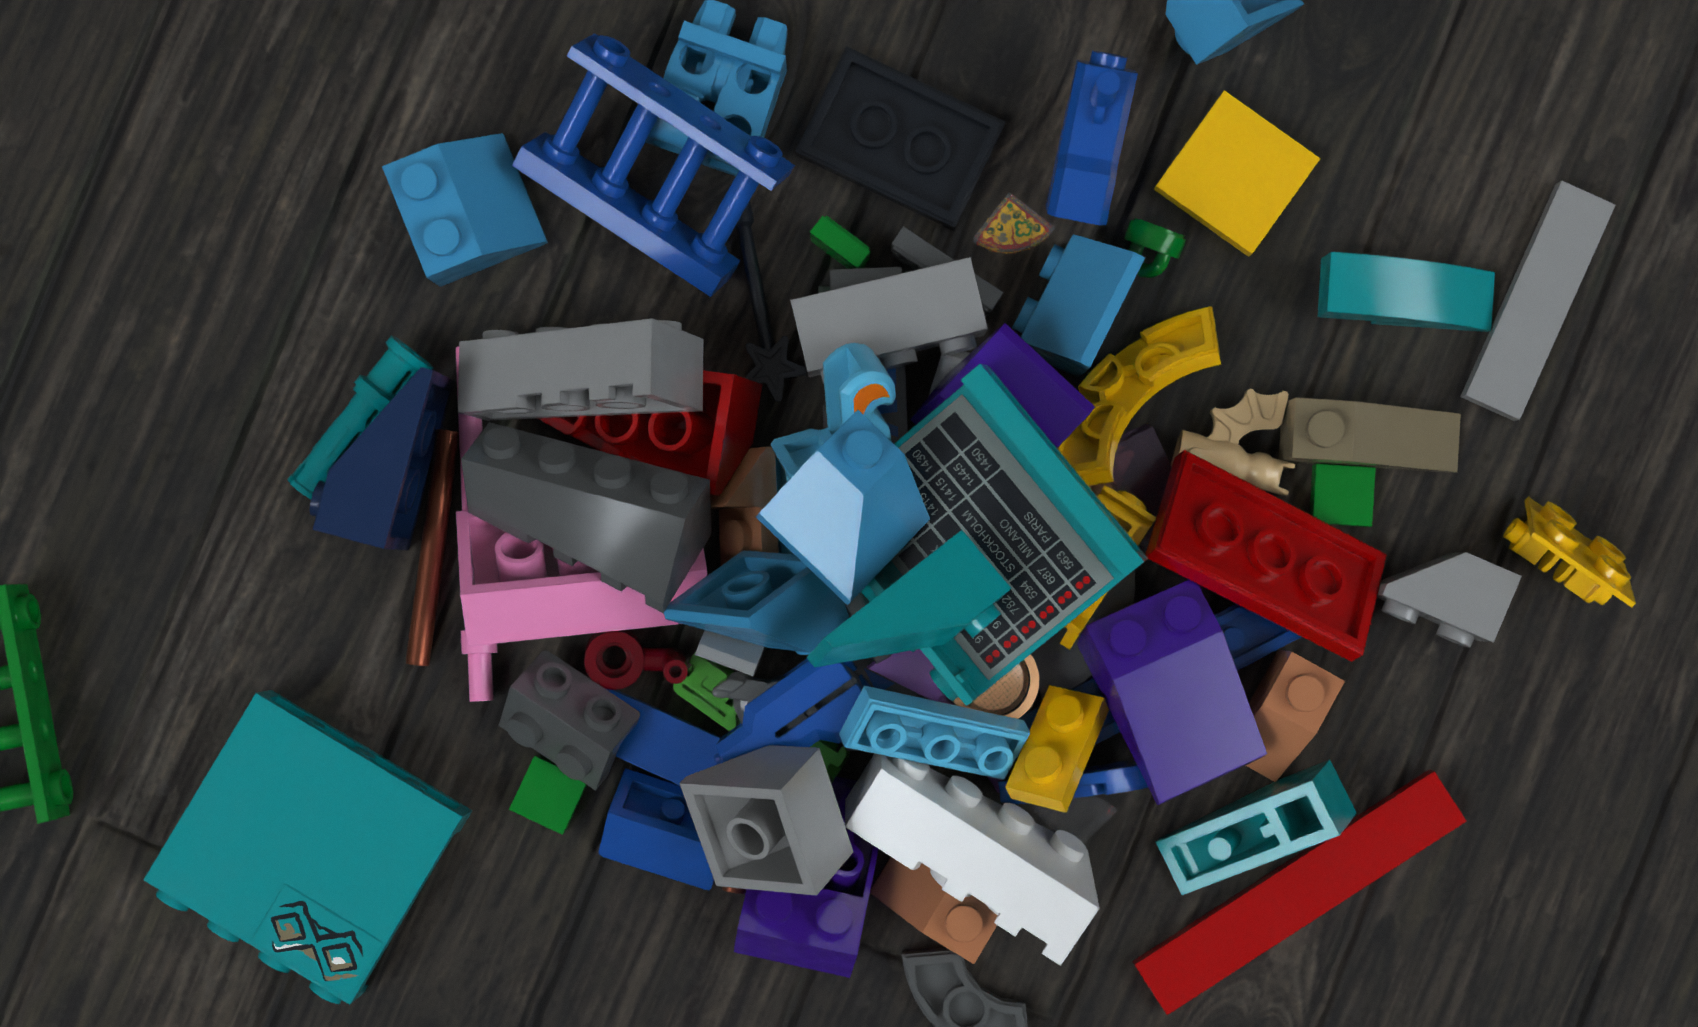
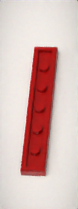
M1429 769L1353 818L1340 836L1303 850L1132 962L1166 1015H1169L1461 826L1467 820L1435 771Z

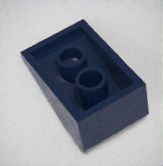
M423 367L413 375L329 469L326 481L320 480L317 483L310 502V515L316 517L312 530L382 549L409 551L432 467L436 430L443 427L455 383L454 380Z

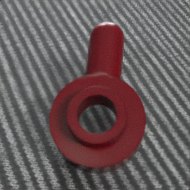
M629 630L595 633L585 649L584 664L588 676L591 680L609 690H619L632 685L639 678L642 671H663L665 679L673 684L683 682L688 674L686 657L682 650L665 647H642L637 636ZM611 646H618L624 650L626 657L622 663L611 665L604 660V651Z

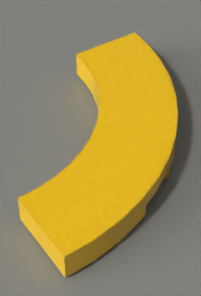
M1212 306L1171 317L1140 332L1141 338L1130 344L1115 356L1111 353L1108 354L1078 386L1079 392L1095 408L1057 449L1088 486L1114 482V459L1122 434L1133 416L1152 396L1188 374L1221 365Z

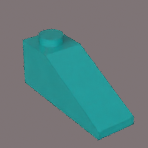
M961 530L824 637L806 658L814 667H821L945 645L964 629L974 638L1001 615L994 604L1011 587L965 532Z
M1327 760L1279 779L1159 838L1156 844L1181 895L1340 836L1357 812L1331 760Z

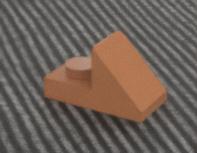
M772 447L750 448L720 496L710 495L711 509H719L721 566L743 550L779 553L778 538L756 518L758 513L777 494L776 455Z

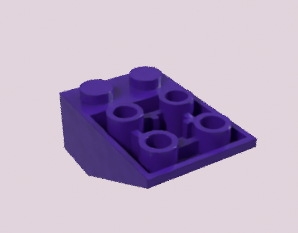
M837 776L831 785L845 824V799L857 780ZM846 828L853 853L817 896L746 889L737 928L734 952L850 978L858 955L879 849Z

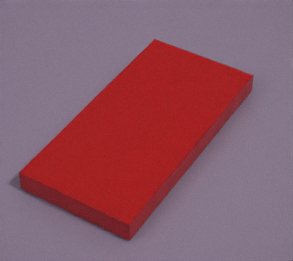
M1183 450L1174 458L1145 554L1149 560L1351 662L1363 656L1387 554L1186 450Z

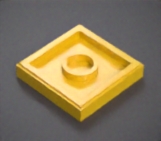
M1224 90L1154 187V190L1249 257L1256 250L1321 158Z

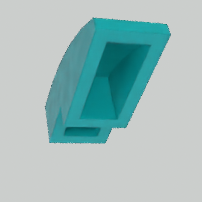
M1330 252L1321 258L1317 317L1371 321V324L1490 332L1492 328L1495 272L1408 258Z

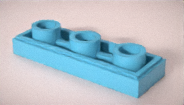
M864 685L839 735L846 748L1004 780L1027 741L1030 731L1025 721L1021 719Z

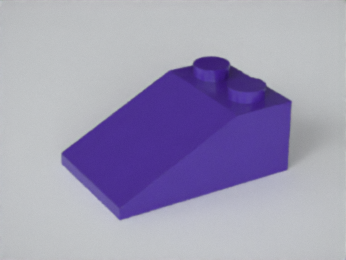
M1187 580L1085 626L1077 646L1102 696L1105 698L1107 706L1157 805L1163 804L1267 755L1223 631L1197 583Z

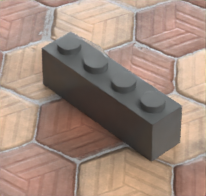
M491 422L486 425L461 458L468 513L526 543L538 540L552 547L554 557L571 566L579 561L601 572V581L619 591H623L627 586L645 595L646 605L662 613L666 610L712 534L709 479Z

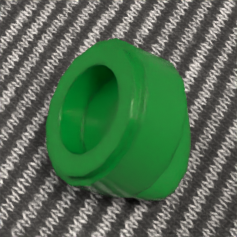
M1138 218L1130 220L1123 238L1131 241L1128 250L1142 255L1144 247L1157 251L1152 263H1142L1137 273V276L1142 278H1154L1162 274L1167 268L1171 257L1179 259L1186 242L1184 235Z

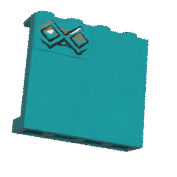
M272 690L255 693L145 876L144 881L158 889L156 896L166 905L180 911L192 909L209 920L207 927L216 935L231 942H238L242 939L260 950L258 954L259 959L269 967L283 973H289L293 970L311 981L309 988L319 997L335 1004H340L343 1000L350 1005L365 992L368 987L365 985L366 981L451 839L456 833L461 831L473 810Z

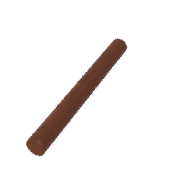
M436 430L406 664L430 665L459 447V432Z

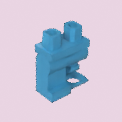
M705 0L696 14L693 23L683 22L678 36L679 40L670 57L663 79L700 103L706 100L716 103L715 113L748 135L764 138L787 72L786 55H784L788 34L787 26L766 17H758L748 43L729 36L736 17V10L728 4L716 0ZM658 117L646 143L680 154L688 136ZM708 151L702 162L704 166L736 176L739 171L711 151Z

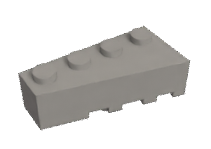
M652 318L609 324H593L576 328L540 327L536 329L535 333L519 334L518 332L508 330L484 331L483 339L459 342L458 413L490 421L703 411L704 339L682 331V323L655 320Z

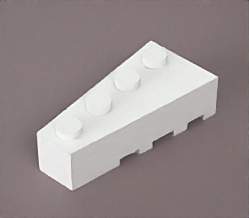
M874 753L845 799V827L911 870L918 869L923 863L930 868L932 877L942 886V890L962 902L965 897H970L971 895L976 897L997 915L994 923L1016 937L1020 929L1024 928L1046 942L1047 944L1043 948L1042 954L1060 966L1100 909L1089 853L1080 839L1067 831L1056 830V832H1053L1035 823L1028 812L1015 804L1004 803V805H1001L983 796L976 785L963 777L952 776L949 778L931 769L929 764Z

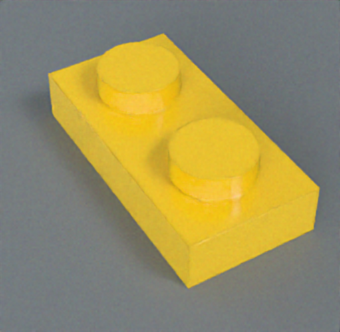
M1052 685L1048 686L1029 730L1030 735L1020 751L1005 786L1011 799L1067 813L1109 711L1104 697Z

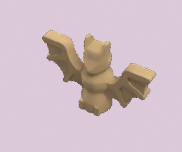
M1248 389L1235 406L1227 409L1216 407L1211 409L1210 414L1213 419L1211 434L1205 437L1198 433L1181 430L1177 438L1170 468L1174 458L1183 450H1186L1264 491L1288 496L1289 491L1279 487L1283 468L1294 469L1296 464L1272 458L1267 453L1256 452L1250 454L1238 445L1241 437L1249 432L1274 430L1282 425L1288 401V392L1282 391L1278 394L1263 395L1256 393L1253 389Z

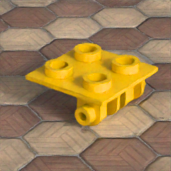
M1529 496L1525 499L1527 521L1524 523L1519 518L1514 519L1503 534V537L1511 542L1509 549L1533 565L1541 559L1538 569L1544 573L1549 571L1560 558L1563 559L1555 570L1553 579L1558 583L1564 581L1563 584L1567 589L1587 603L1596 601L1598 604L1604 605L1614 595L1631 608L1636 604L1630 584L1631 576L1623 563L1626 557L1616 546L1600 536H1596L1591 541L1574 529V526L1577 524L1576 521L1556 504L1548 501L1544 506H1541Z

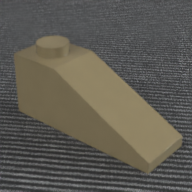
M1293 398L1287 401L1282 425L1280 426L1279 460L1293 463L1457 473L1461 414L1357 401Z

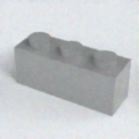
M971 257L790 300L808 376L821 375L823 384V362L832 352L845 344L859 343L868 346L874 351L884 368L888 370L917 362L916 352L940 347L942 356L974 349L977 347L975 338L984 336L988 330Z

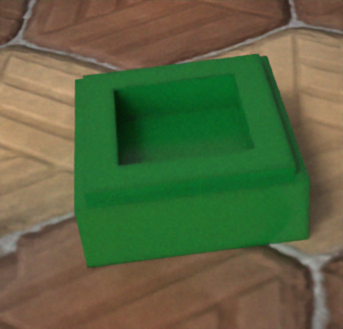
M827 215L826 217L821 216L810 231L811 242L847 269L864 268L869 262L870 247Z
M1313 464L1309 514L1329 525L1372 527L1376 468Z
M536 754L509 810L563 835L569 826L587 785L580 780L567 777L555 763Z

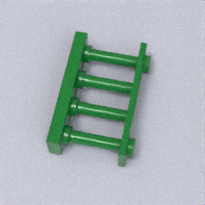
M28 584L0 585V630H2L8 665L0 666V690L13 689L19 723L0 727V751L23 747L30 782L0 787V812L34 805L37 824L70 815L68 804H71L73 800V785L69 773L62 769L36 632V629L41 624L39 604L35 596L29 594Z

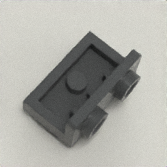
M542 651L510 686L499 726L506 730L518 744L533 748L555 763L567 777L580 780L596 791L609 775L620 744L637 725L640 712L549 651Z

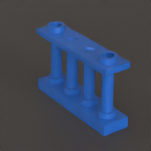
M593 34L572 45L567 54L568 58L588 71L556 134L550 135L544 132L521 146L512 166L711 297L731 279L740 263L739 259L728 253L725 244L758 185L761 184L772 191L791 174L795 165L783 158L780 148L770 140L760 136L748 135L630 57L629 49L618 40L609 36ZM609 84L637 102L638 105L604 168L598 167L581 156L576 146ZM659 117L687 135L688 139L655 200H648L631 189L626 178ZM708 151H711L739 171L705 232L698 233L678 220L676 210Z

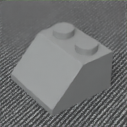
M768 745L686 776L679 783L716 886L817 896L853 853L820 748Z

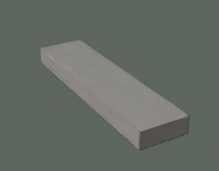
M1564 181L1555 184L1493 322L1491 331L1484 342L1463 389L1461 398L1512 421L1520 420L1616 206L1615 204Z

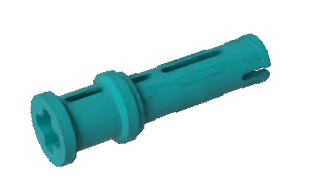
M391 335L385 342L388 350L367 376L359 375L354 383L356 385L353 390L356 394L316 443L305 460L287 479L297 491L310 500L317 483L320 480L326 481L329 469L421 367L431 370L434 368L426 359L398 338Z

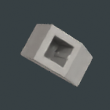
M1467 552L1449 553L1381 580L1377 598L1385 601L1381 610L1384 613L1411 624H1416L1419 616L1440 625L1436 633L1438 636L1461 646L1471 648L1473 640L1494 643L1522 576Z

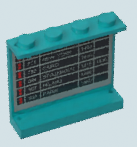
M979 364L961 379L964 383L962 387L894 443L906 457L930 520L861 591L869 601L873 600L959 531L963 530L1011 587L994 604L1001 615L974 638L964 629L945 645L920 649L934 666L929 674L941 692L952 701L959 697L966 706L1148 559L994 371L984 364Z

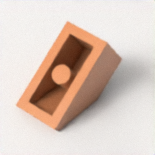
M1278 649L1249 702L1267 755L1245 766L1276 782L1317 734L1345 681L1294 652Z
M890 856L870 890L873 896L920 932L972 964H975L997 927L994 923L997 915L985 903L972 895L965 897L961 902L943 891L942 886L932 877L930 868L923 863L918 869L911 870Z

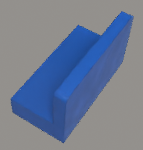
M625 768L607 813L599 855L704 890H710L714 878L681 786Z

